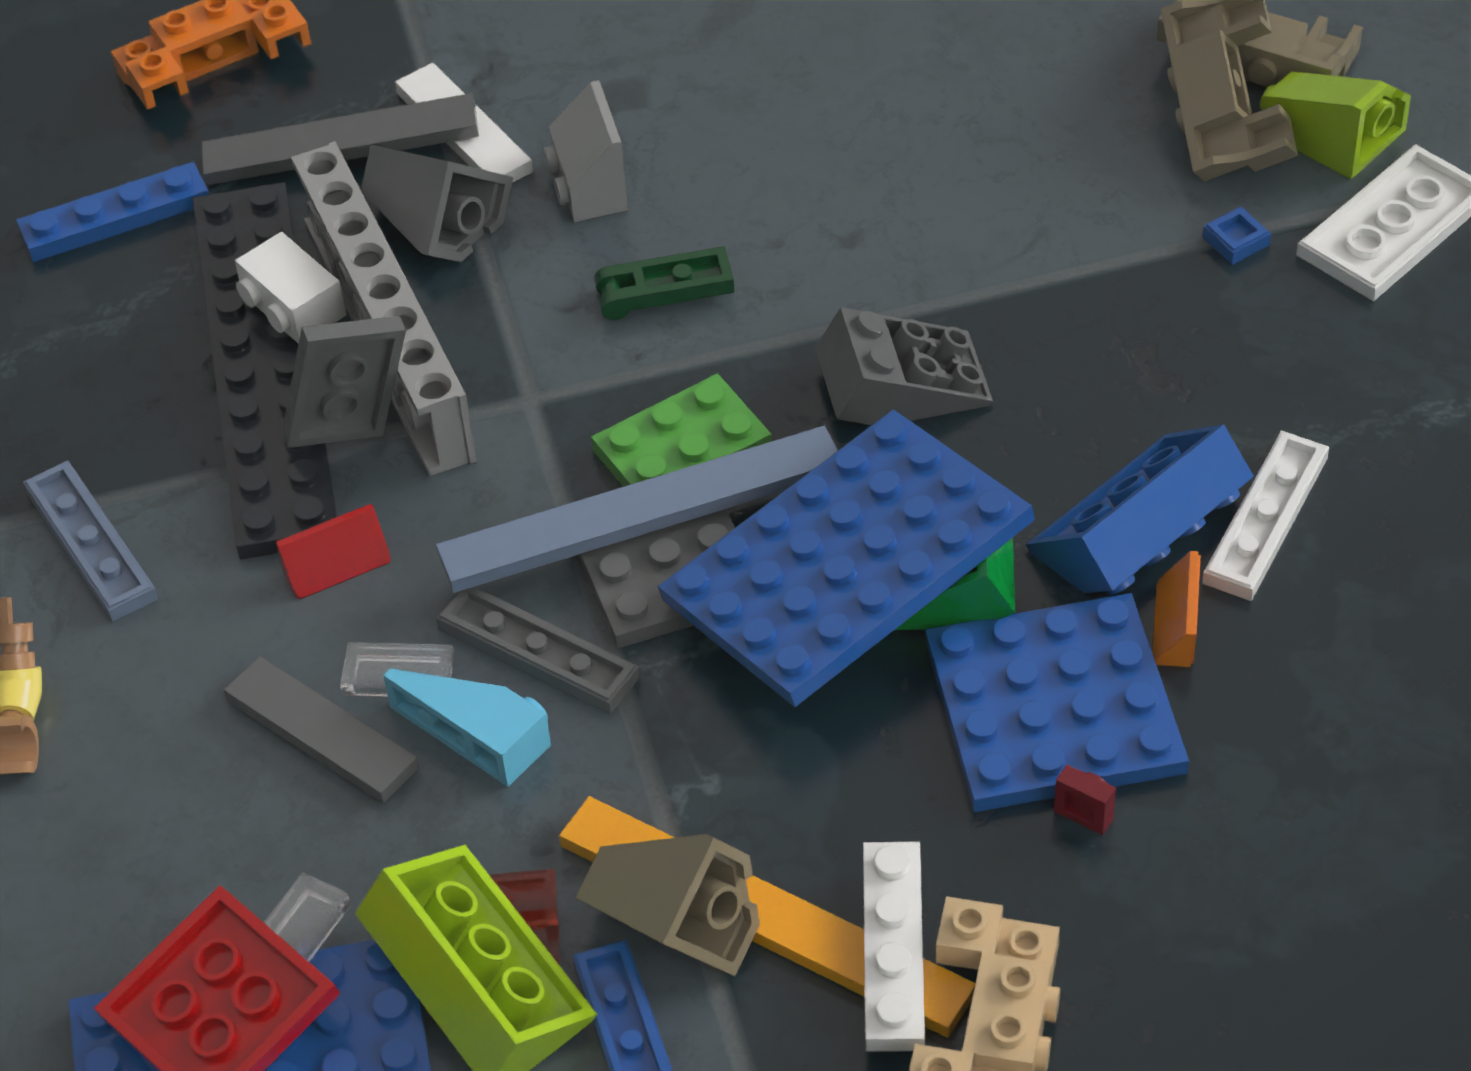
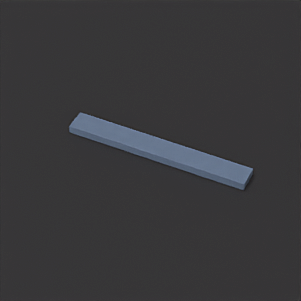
M824 425L436 544L438 557L452 592H459L785 491L838 450Z

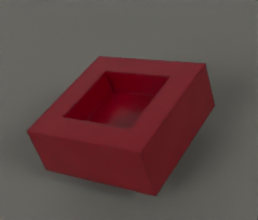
M1066 764L1056 779L1054 812L1103 835L1114 819L1116 787L1108 784L1103 778L1094 773H1084Z

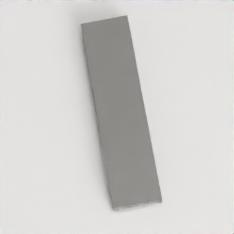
M334 141L327 146L291 157L292 164L310 198V201L306 202L309 217L304 218L305 226L327 271L340 281L344 305L352 321L400 316L405 326L406 333L391 400L429 477L467 463H476L477 458L466 394L336 142Z

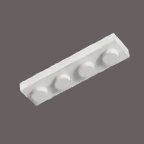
M863 842L866 1051H914L915 1044L925 1045L920 842Z

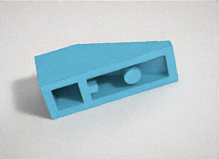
M391 668L383 675L390 708L507 787L551 746L548 716L544 708L536 700L530 697L522 698L505 686Z

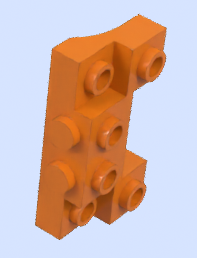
M201 0L148 21L151 31L150 36L132 41L125 46L112 50L111 55L115 70L123 83L128 84L135 91L148 110L156 107L152 90L172 83L180 96L189 92L187 81L259 53L256 40L270 59L279 56L276 40L294 34L303 47L310 45L311 40L306 20L290 0Z

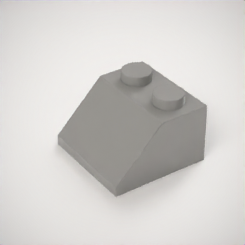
M593 81L579 93L549 126L551 146L544 147V156L549 174H558V177L554 178V185L559 205L568 204L573 222L628 211L621 139L600 81Z

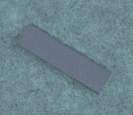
M65 461L23 481L26 494L112 622L158 600L154 585L69 461Z

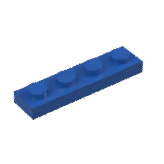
M191 162L36 212L35 214L16 219L32 262H36L193 210V198L206 196L209 193L195 163Z

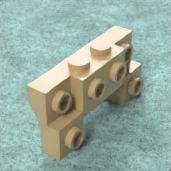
M946 896L936 943V963L978 970L962 1051L915 1044L909 1071H1047L1051 1037L1042 1036L1044 1022L1055 1023L1058 1012L1060 988L1053 987L1051 984L1059 946L1060 927L1003 918V905Z

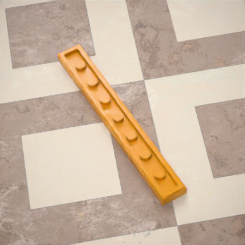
M590 796L559 835L561 847L591 862L594 861L600 846L675 838ZM755 876L747 878L749 901L757 905L760 922L752 941L865 997L864 929ZM923 958L924 1026L948 1038L972 1002L975 983Z

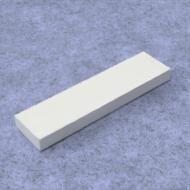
M434 63L395 81L397 94L407 104L464 94ZM476 104L479 137L446 142L470 167L514 177L513 182L533 172L532 160Z
M1281 430L1204 570L1202 584L1252 601L1328 459L1329 446Z

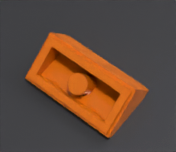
M1198 551L1188 552L1156 584L1152 654L1156 665L1191 667V664L1194 663L1201 559Z

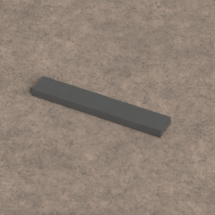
M473 93L202 141L203 174L207 185L295 170L291 157L327 146L334 141L344 159L351 160L368 157L370 145L401 151L479 137Z

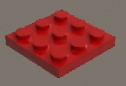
M219 885L94 1007V1010L158 1071H264L340 995V992L332 981L225 888Z

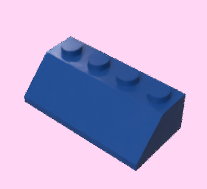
M1224 424L1165 434L1025 545L1032 555L1083 593L1106 591L1108 595H1113L1129 587L1135 581L1133 574L1141 567L1152 565L1165 558L1171 551L1169 545L1177 538L1186 537L1202 528L1206 523L1203 517L1209 512L1234 502L1240 496L1238 489L1252 479L1254 475Z

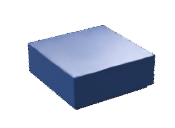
M1240 206L1203 225L1202 238L1233 265L1270 246L1271 233Z

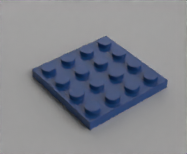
M1132 593L1015 613L998 620H975L925 629L926 647L974 812L1055 798L1056 779L1066 764L1084 773H1094L1114 787L1188 774L1189 758Z

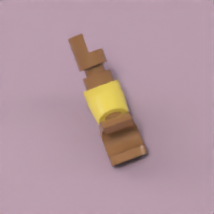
M0 597V775L34 773L39 756L38 730L34 723V718L42 696V669L40 666H35V651H28V642L34 641L33 622L13 623L11 597Z

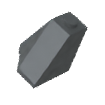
M370 145L361 192L421 254L462 262L473 252L471 245L484 233H494L504 223L514 177L445 160Z

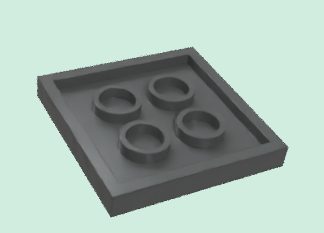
M727 509L577 555L617 649L694 626L662 600L658 586L735 528Z

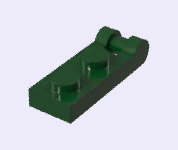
M725 246L610 265L600 268L594 274L596 290L602 295L599 301L603 316L609 320L622 319L632 310L735 293L734 278Z

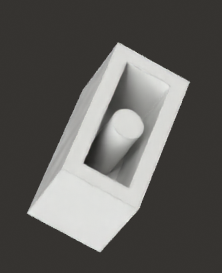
M283 232L278 233L235 260L239 277L236 287L243 301L250 307L257 306L266 314L268 321L276 331L280 333L285 331L298 344L302 327L331 324L346 316L340 281Z

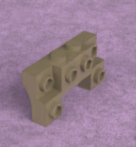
M1268 12L1272 33L1238 46L1245 81L1264 87H1269L1272 84L1276 85L1291 71L1330 76L1340 75L1344 77L1360 49L1363 27L1354 25L1347 38L1343 39L1326 34L1328 18L1319 15L1307 36L1308 23ZM1161 14L1158 19L1157 40L1167 43Z
M1180 0L1161 8L1172 67L1168 68L1167 71L1168 78L1173 90L1178 94L1180 107L1176 109V118L1180 129L1186 135L1193 173L1205 182L1245 166H1249L1256 172L1298 156L1291 119L1287 111L1279 104L1254 114L1251 111L1238 46L1272 33L1265 0Z

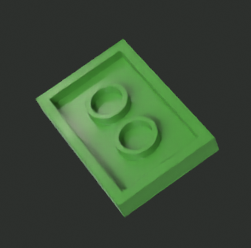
M718 373L591 436L592 450L623 487L772 442V434Z

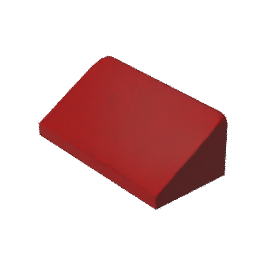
M372 504L276 542L283 574L295 597L298 599L386 565L391 561L390 553Z

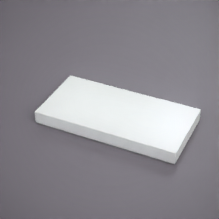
M1415 144L1298 243L1296 255L1370 300L1375 301L1471 217V175Z

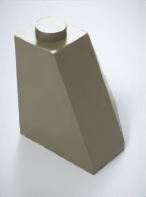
M707 834L600 846L576 896L580 901L660 943L733 976L736 975L760 925L757 905L749 901L746 879L753 876L750 855Z

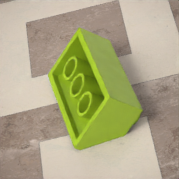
M466 845L382 869L355 912L357 918L472 1071H530L593 1022L597 1016L591 1005Z

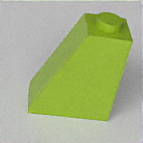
M1291 71L1276 85L1272 84L1265 90L1259 107L1261 110L1279 104L1290 115L1297 151L1352 180L1406 130L1411 95L1379 80Z

